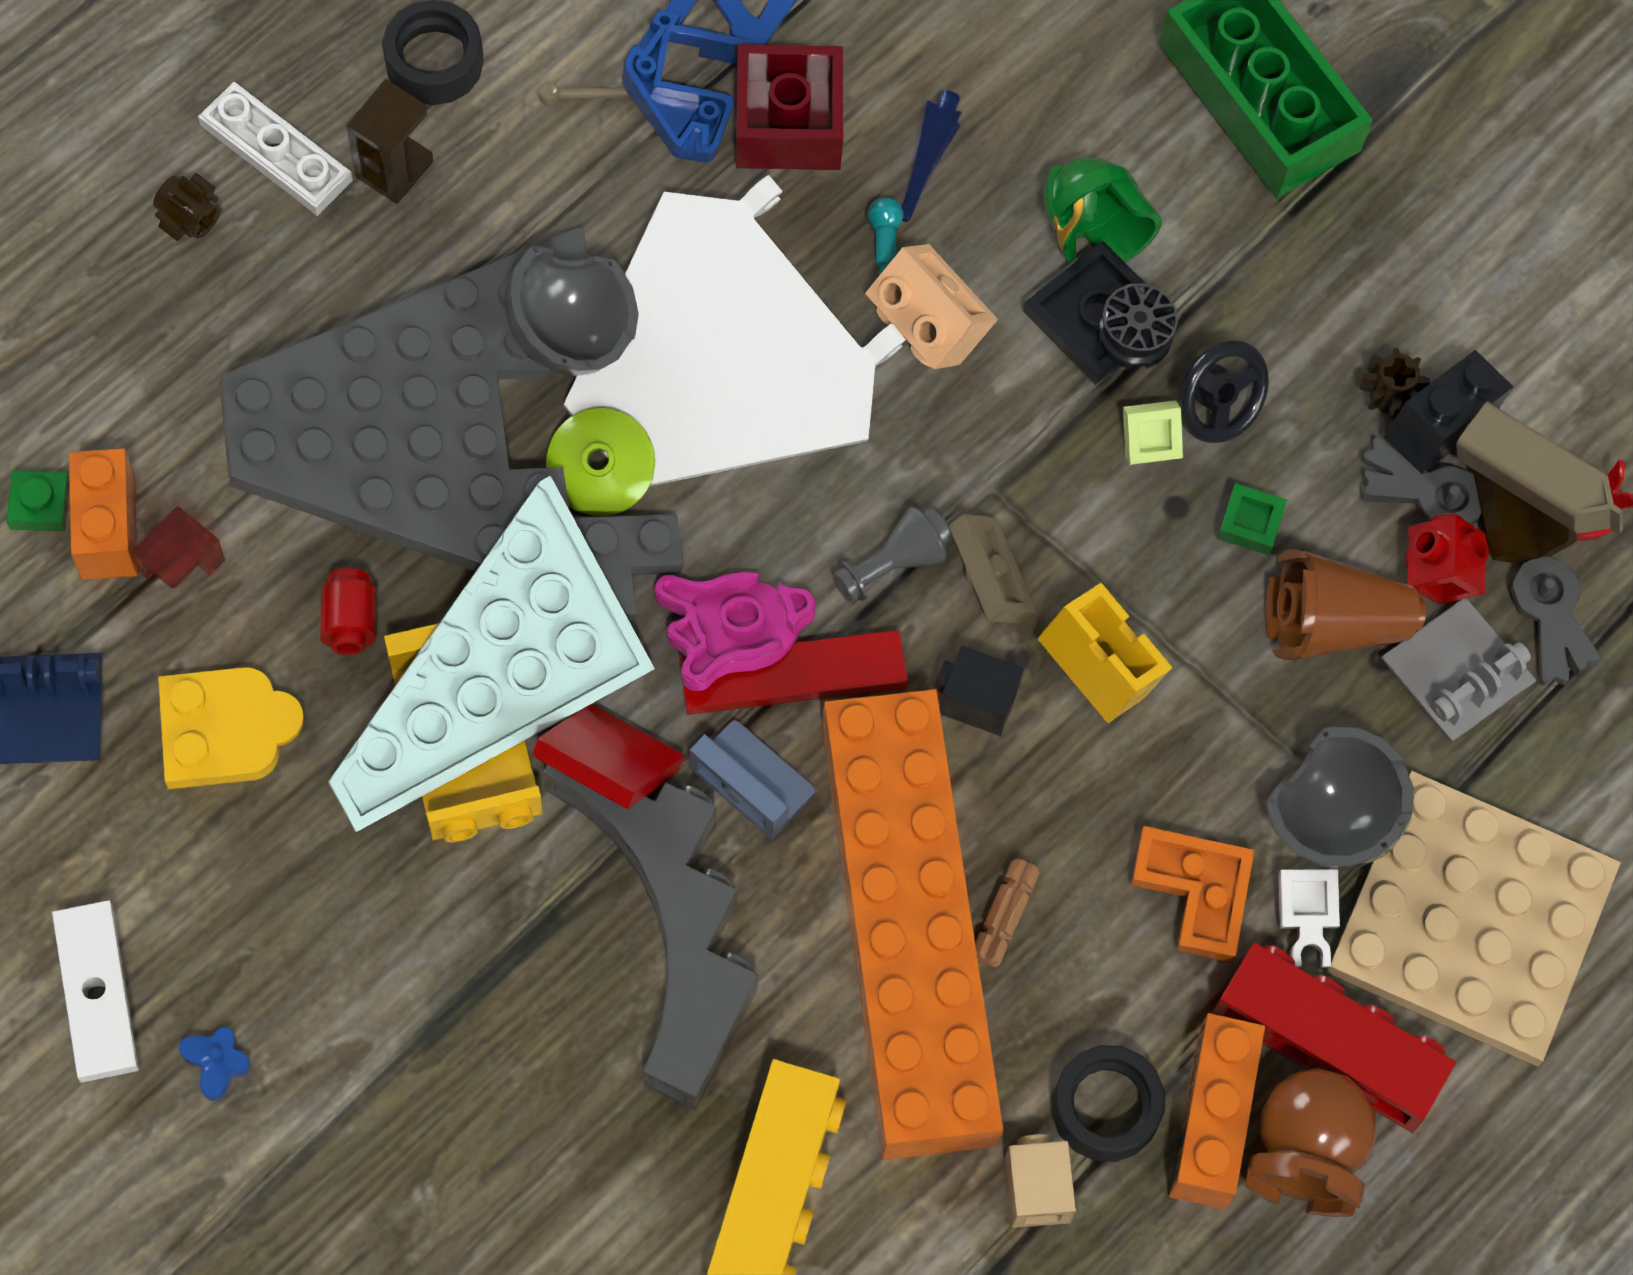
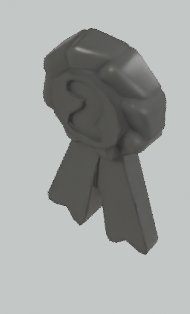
M1379 438L1373 440L1372 450L1366 452L1361 461L1382 473L1370 470L1364 472L1362 483L1365 489L1362 494V500L1371 502L1417 503L1427 522L1431 521L1433 516L1444 513L1457 514L1471 525L1478 521L1482 513L1476 477L1473 473L1457 467L1445 466L1430 473L1426 471L1421 474L1393 447Z
M1549 556L1524 562L1512 582L1510 591L1519 613L1538 622L1539 682L1541 686L1547 685L1552 680L1566 685L1569 680L1567 660L1572 672L1576 676L1580 675L1586 666H1596L1601 660V656L1571 614L1581 594L1576 574L1571 567Z

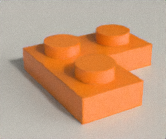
M1143 826L1140 833L1131 886L1186 897L1176 951L1233 963L1238 947L1255 850Z

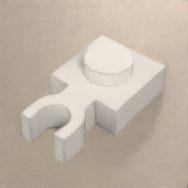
M1338 869L1280 870L1278 872L1280 929H1297V940L1292 945L1290 956L1295 961L1294 966L1297 968L1302 967L1301 950L1303 947L1313 946L1320 953V968L1331 967L1330 946L1323 938V928L1340 927Z

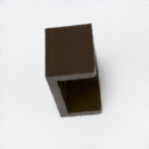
M387 79L381 83L350 119L346 127L355 177L398 204L433 163V154L408 137L427 115L426 105Z

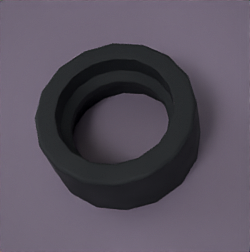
M439 0L415 2L398 11L387 24L382 46L388 79L391 83L422 103L439 105L454 102L468 94L480 79L484 59L479 27L470 14L453 3ZM440 32L450 34L463 43L464 55L457 65L447 71L430 74L416 71L407 66L403 60V48L410 40L420 34Z
M1099 1045L1080 1052L1064 1067L1052 1094V1118L1060 1137L1064 1141H1068V1145L1074 1152L1094 1161L1117 1162L1136 1155L1152 1140L1165 1113V1090L1157 1070L1141 1054L1123 1046ZM1101 1070L1116 1071L1127 1076L1137 1086L1142 1098V1113L1138 1123L1127 1133L1116 1137L1100 1136L1089 1131L1079 1121L1074 1108V1095L1079 1083L1088 1075Z

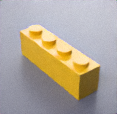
M775 1059L772 1060L707 1275H796L798 1267L787 1264L793 1242L805 1245L814 1214L813 1210L804 1208L810 1186L818 1189L822 1188L831 1155L820 1151L826 1131L838 1133L847 1103L846 1099L837 1097L840 1084L839 1078Z

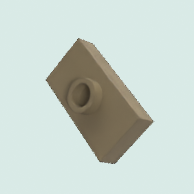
M963 514L950 523L948 526L966 567V578L971 587L976 591L988 622L1021 624L1035 615L1037 612L996 517Z

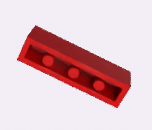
M1254 942L1212 1014L1265 1025L1263 1045L1305 1070L1321 1068L1348 1076L1362 1089L1375 1112L1413 1134L1425 1120L1457 1062L1447 1057L1445 1048L1435 1040L1424 1035H1416L1414 1037L1395 1026V1019L1386 1011L1373 1005H1365L1363 1007L1346 997L1345 990L1332 979L1322 975L1313 977L1294 966V959L1283 950L1271 945L1262 947Z

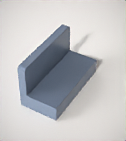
M736 720L731 721L713 741L704 734L689 750V769L771 840L815 796V787Z

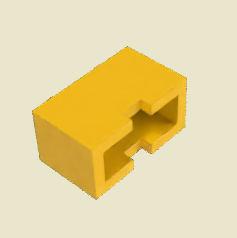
M1099 583L1064 606L1038 637V641L1103 719L1110 723L1142 701L1173 667L1145 634L1139 637L1136 636L1125 622L1130 616L1105 586Z

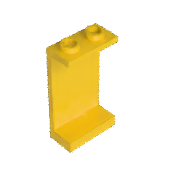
M438 624L384 636L395 686ZM525 740L422 796L432 841L444 838L446 842H460L477 835L479 829L500 825L503 829H514L532 822L533 816L543 814L539 786H536Z

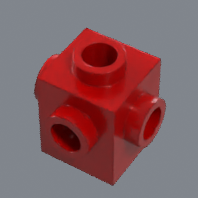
M1451 513L1438 514L1433 516L1429 522L1410 526L1408 550L1405 555L1408 569V585L1415 587L1418 594L1438 605L1485 594V562L1489 556L1486 533L1466 522L1463 517Z

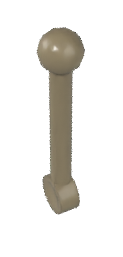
M545 82L538 88L539 100L546 105H552L559 99L629 98L634 103L625 88H558L552 82Z

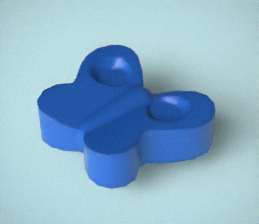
M220 1027L212 1037L189 1036L184 1038L179 1045L182 1058L187 1063L200 1067L202 1070L200 1088L204 1097L210 1101L222 1098L229 1089L232 1079L246 1075L251 1069V1063L246 1054L236 1050V1037L228 1027Z

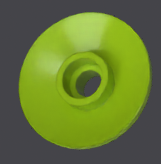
M591 408L571 416L557 429L548 447L546 467L563 468L568 506L589 516L607 517L630 509L646 494L655 473V452L647 432L631 416L611 408ZM597 450L605 451L609 457L607 466L601 470H594L589 465L590 455Z

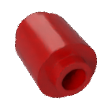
M355 568L337 569L327 575L326 583L321 587L320 640L326 646L331 647V650L337 654L356 655L362 653L366 647L371 646L376 641L377 589L371 584V576L367 572Z

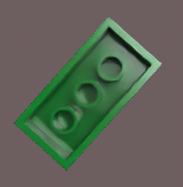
M1185 0L1166 11L1158 44L1276 199L1362 151L1373 119L1280 0Z

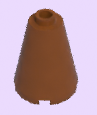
M1287 549L1281 553L1275 562L1285 563L1280 577L1270 576L1265 602L1267 638L1278 639L1280 649L1272 651L1275 657L1283 660H1298L1408 641L1413 638L1417 630L1423 627L1426 618L1425 602L1423 598L1419 597L1415 587L1303 550Z

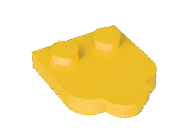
M235 668L158 676L164 777L167 789L261 779L271 773L277 765L279 746L293 741L303 728L304 714L298 700L286 692L273 691L270 680L259 670Z

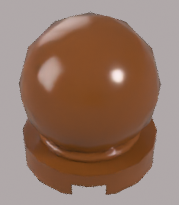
M1321 1068L1294 1073L1277 1084L1261 1110L1260 1137L1267 1153H1258L1250 1157L1245 1186L1255 1195L1279 1205L1281 1194L1307 1201L1306 1213L1329 1217L1353 1216L1355 1209L1360 1208L1365 1190L1364 1183L1353 1173L1366 1164L1375 1144L1376 1113L1362 1089L1348 1076Z

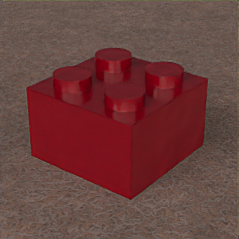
M738 44L736 168L841 170L843 149V46Z

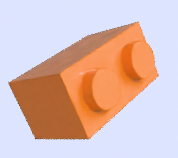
M125 448L69 452L71 556L81 580L137 576L135 475Z

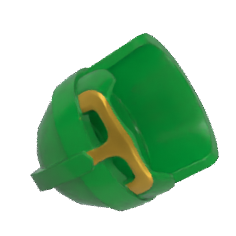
M1095 157L1079 158L1065 166L1052 167L1044 186V205L1047 218L1058 237L1059 247L1069 263L1075 258L1076 239L1086 237L1093 248L1101 241H1104L1126 263L1142 252L1159 233L1162 226L1160 215L1139 190L1134 177L1125 167L1116 166L1113 163Z

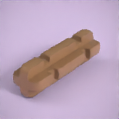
M1014 859L1011 862L1003 881L1006 885L1000 886L982 929L985 932H980L975 942L978 962L990 967L1000 965L1007 950L1008 943L1006 941H1011L1028 902L1029 896L1027 894L1032 893L1038 880L1040 871L1034 864L1022 859Z

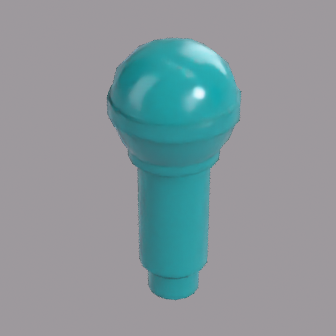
M890 197L875 199L869 205L867 211V219L875 233L876 266L879 268V276L897 255L896 232L899 230V226L904 218L900 203Z

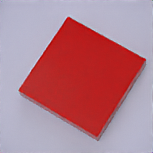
M593 704L579 710L540 736L532 753L536 759L625 809L631 808L678 773L685 757L680 752Z

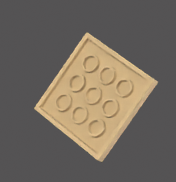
M1411 771L1409 776L1414 787L1410 824L1401 839L1389 853L1380 859L1372 861L1331 959V967L1327 969L1326 973L1538 1067L1544 1061L1621 862Z

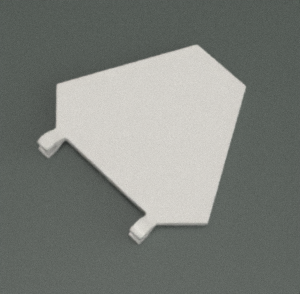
M769 175L753 186L739 201L671 192L663 193L625 273L633 287L639 312L635 339L631 340L619 360L595 373L577 375L565 400L564 408L571 416L591 408H611L631 416L644 428L651 439L655 452V473L650 486L867 442L869 439L875 367L897 353L903 347L901 344L906 339L892 323L877 334L865 347H860L755 221V217L764 214L780 201L778 196L782 193V190ZM599 450L609 462L608 454L605 451Z

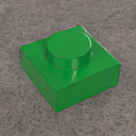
M12 470L6 517L9 529L65 532L70 492L68 473Z
M1235 483L1217 539L1270 555L1287 499Z

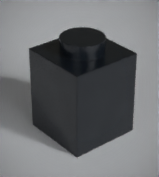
M961 646L955 663L944 661L934 687L937 693L942 695L939 708L940 714L1001 736L1020 688L1025 668Z

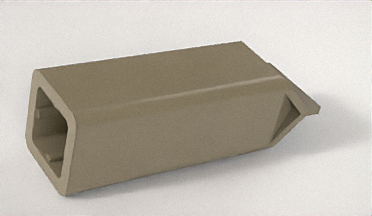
M1486 402L1459 437L1456 444L1459 461L1575 533L1612 529L1620 534L1623 530V510L1613 504L1607 474L1491 403Z

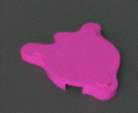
M739 572L723 575L710 581L700 582L686 580L674 575H664L657 580L654 586L656 602L660 606L684 617L669 624L666 632L668 643L686 656L681 669L683 685L692 691L705 690L717 678L728 673L754 671L771 666L787 654L800 631L810 624L816 615V601L810 592L805 589L789 588L780 583L779 589H776L771 585L759 582V574Z

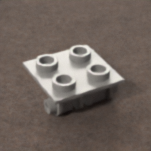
M1467 598L1462 599L1418 630L1411 640L1401 642L1381 657L1383 662L1451 743L1536 682V679L1527 670L1526 663L1531 660L1528 649L1520 642L1513 646L1505 644Z

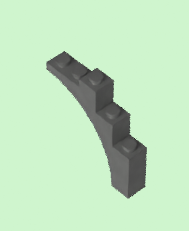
M547 765L543 771L545 791L583 813L616 844L640 877L657 914L667 956L668 988L660 1031L643 1071L644 1086L696 1111L757 992L759 976L751 971L752 965L742 957L727 951H723L720 956L713 953L737 906V889L731 887L732 882L726 876L707 867H702L700 872L693 869L716 825L717 806L710 804L711 799L709 796L697 788L681 785L679 789L665 782L656 801L649 799L650 794H648L631 808L625 809Z

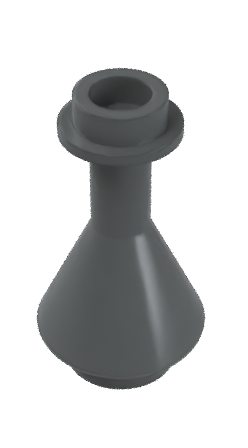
M909 507L881 551L854 568L846 561H842L839 563V570L833 573V580L847 601L851 602L856 598L863 601L867 598L865 586L892 569L943 564L947 558L946 549L954 544L952 533L943 517L934 508L930 507L922 512L916 507Z

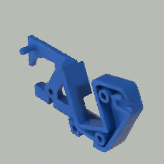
M671 0L664 11L659 10L651 21L648 32L638 46L634 45L627 55L622 73V85L674 157L704 163L712 161L717 154L731 116L734 100L729 94L661 81L668 43L673 42L701 48L699 57L737 65L738 44L767 45L797 0H769L759 19L748 12L741 0H713L730 25L729 35L682 24L699 0Z

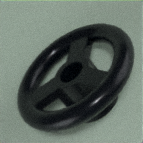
M1229 340L1208 348L1192 363L1181 385L1179 406L1181 407L1182 423L1193 437L1206 443L1226 442L1242 434L1256 420L1264 406L1269 387L1268 368L1262 354L1249 343ZM1236 356L1244 359L1248 364L1236 373H1233L1216 362L1227 357ZM1253 383L1246 406L1234 420L1229 422L1231 405L1237 400L1239 392ZM1195 401L1212 410L1210 426L1204 425L1199 420L1195 410Z

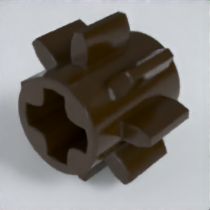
M195 173L190 180L185 176L180 177L178 175L167 179L158 189L153 200V206L158 210L155 213V217L161 220L158 227L176 241H179L184 234L196 239L205 236L214 227L221 212L220 206L216 204L219 198L213 194L216 187L198 173Z
M1394 348L1392 355L1384 360L1377 355H1373L1367 367L1369 373L1363 375L1359 385L1360 390L1370 391L1371 402L1368 409L1374 410L1377 408L1382 412L1389 413L1391 419H1395L1404 404L1430 384L1429 377L1420 376L1418 366L1421 359L1419 357L1412 359L1407 355L1401 354L1398 348Z

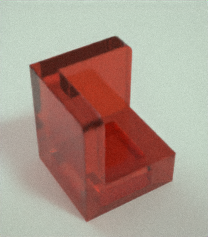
M179 506L131 552L139 573L147 579L154 574L170 588H176L197 566L211 576L225 561L219 539Z

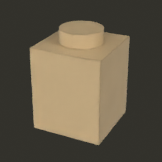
M1047 1134L1028 1135L1018 1138L1017 1145L1009 1146L1004 1158L1011 1228L1070 1223L1076 1208L1068 1141L1052 1142V1136Z

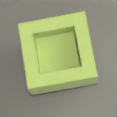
M1176 400L1123 407L1125 457L1130 465L1183 458L1181 407Z

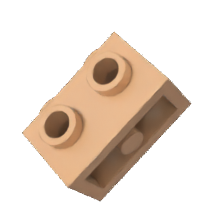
M930 244L902 247L865 293L877 306L876 312L881 320L887 325L893 323L911 344L910 349L913 355L921 363L932 367L934 370L960 365L998 320Z

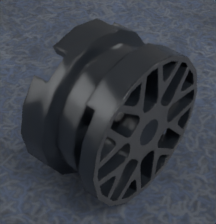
M1145 283L1128 284L1117 289L1106 301L1098 329L1099 344L1104 346L1107 352L1106 357L1118 366L1131 370L1133 366H1145L1148 369L1159 364L1169 353L1178 324L1177 308L1166 293L1157 287ZM1123 293V299L1116 297L1117 295Z

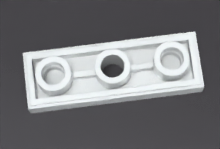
M235 82L198 116L200 126L316 216L353 181L350 170ZM273 144H280L275 147H270Z
M110 900L52 912L77 1078L82 1083L139 1071L114 911ZM98 986L106 988L100 998L88 999V994L93 988Z

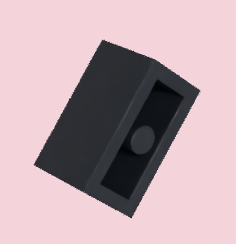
M1474 350L1409 399L1402 407L1384 438L1423 474L1457 448L1456 444L1459 437L1486 402L1500 408L1514 386L1479 352Z

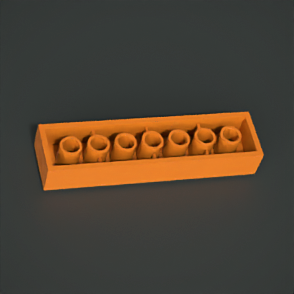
M937 690L825 701L822 730L882 1160L997 1147L1004 1130Z

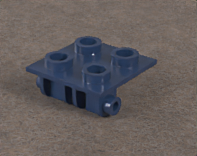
M102 653L0 657V764L101 760Z

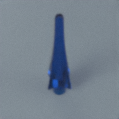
M942 90L937 104L931 101L926 103L914 168L902 205L904 213L902 222H908L911 219L929 178L960 128L958 119L962 112L956 110L961 98L955 92Z

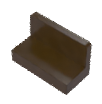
M1474 470L1492 560L1522 565L1524 562L1532 559L1550 557L1576 542L1577 537L1574 531Z

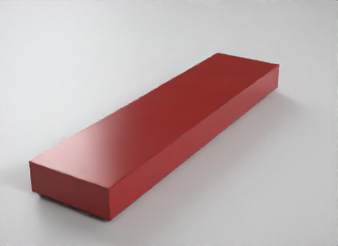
M896 630L797 642L793 644L792 648L782 659L771 666L754 671L728 673L717 678L707 689L702 691L688 689L683 685V681L682 688L686 715L906 689L908 681L900 632ZM686 656L679 657V666H680L681 680H682V672H681V669H682L683 663H684V661H685V659H686Z

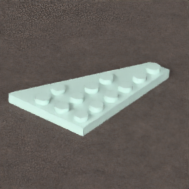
M551 476L541 480L533 489L329 779L328 783L355 832L655 669Z

